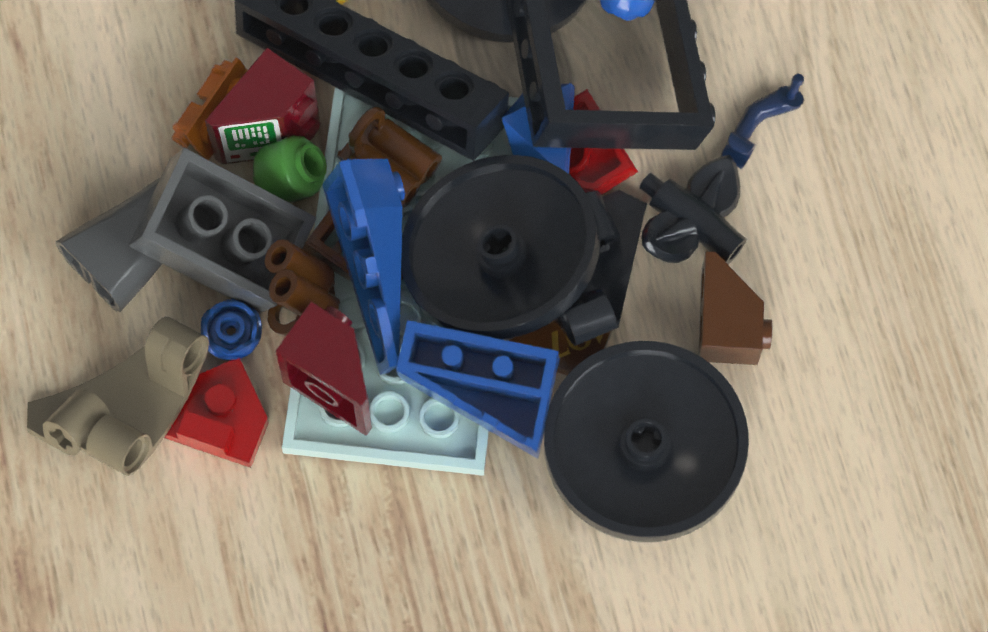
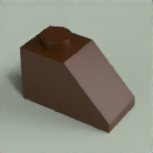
M706 251L701 275L698 356L714 363L758 365L762 350L770 349L772 342V319H764V301L716 252Z

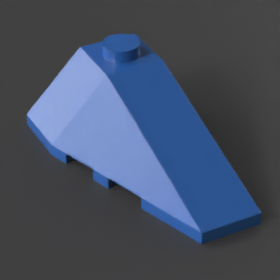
M348 159L340 161L322 184L378 371L380 375H383L395 369L399 359L402 253L401 201L405 199V190L399 173L391 171L388 159Z

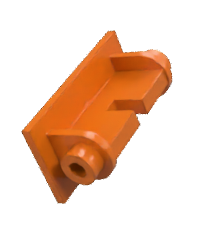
M235 58L232 63L224 60L221 65H214L211 74L197 93L198 97L205 101L203 106L191 102L178 122H175L172 126L175 132L171 138L175 143L184 148H188L191 144L197 153L207 160L213 155V150L205 120L247 72V68L239 58Z

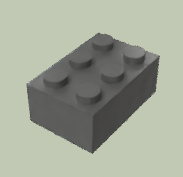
M183 148L169 159L128 246L231 299L239 300L248 307L254 308L258 313H262L277 306V303L271 300L269 295V286L275 274L266 268L265 256L267 250L273 243L281 239L288 240L303 249L317 217L196 153Z

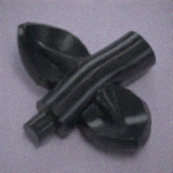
M730 155L716 158L699 168L688 180L686 189L672 179H668L664 183L652 173H649L641 182L639 188L652 198L649 205L660 213L648 220L641 236L642 246L654 257L668 263H680L687 260L694 253L700 242L709 252H716L729 264L744 247L747 239L724 218L737 207L740 198L738 169L736 162Z

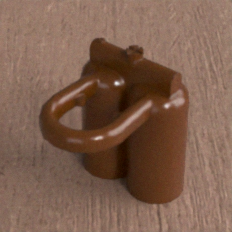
M372 107L361 116L348 135V143L342 150L338 151L337 155L341 161L348 159H388L391 171L399 173L404 185L405 199L401 201L402 209L407 207L413 200L421 184L426 183L433 176L442 160V156L392 120L385 118V112L380 107Z
M281 239L270 246L265 256V265L270 272L275 274L269 286V295L271 300L277 303V306L268 310L267 320L270 328L275 333L286 336L310 302L324 310L327 306H332L339 310L340 299L335 296V274L331 266L288 240ZM282 307L297 314L296 319L288 324H281L279 317Z

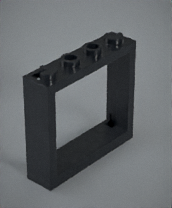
M506 0L533 147L696 150L713 129L716 114L714 105L709 103L705 85L706 67L699 58L696 44L697 26L690 17L687 0H655L679 112L566 110L545 0Z

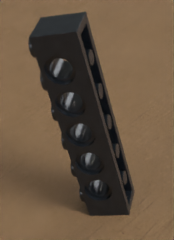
M235 0L237 35L263 49H270L287 62L372 107H380L388 116L473 161L504 129L502 117L508 111V91L500 88L496 83L485 80L460 67L454 61L431 52L418 45L415 41L385 28L375 20L366 18L341 5L336 0Z

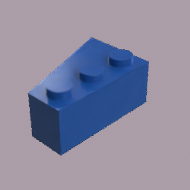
M407 320L396 368L400 379L539 459L546 418L559 364V351Z

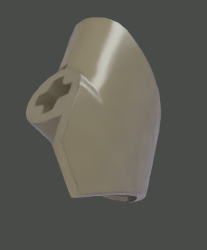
M168 316L161 318L151 329L145 346L123 362L79 386L28 402V433L68 455H76L83 451L124 475L134 474L161 443L187 401L209 349L208 338Z

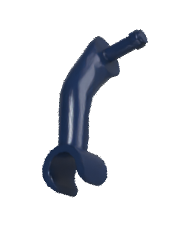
M798 73L795 74L790 86L780 87L778 90L750 104L734 132L730 133L721 157L730 155L736 162L737 168L743 169L756 144L749 141L756 127L766 118L796 110L803 104L804 97L799 88L803 85L804 76Z

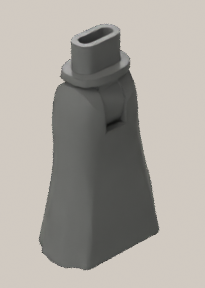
M160 178L129 199L84 223L56 241V246L68 264L87 283L92 282L94 290L112 309L121 312L162 265V263L128 246Z

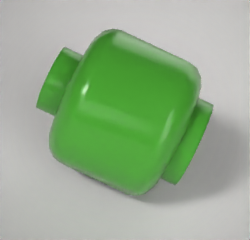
M289 136L269 143L258 150L253 163V180L256 186L291 204L309 198L320 191L327 170L326 159L319 147L303 136Z

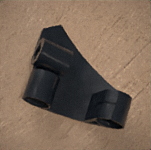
M621 190L603 197L600 191L586 193L598 221L600 232L599 257L593 276L584 292L566 312L555 319L574 346L619 328L647 203Z

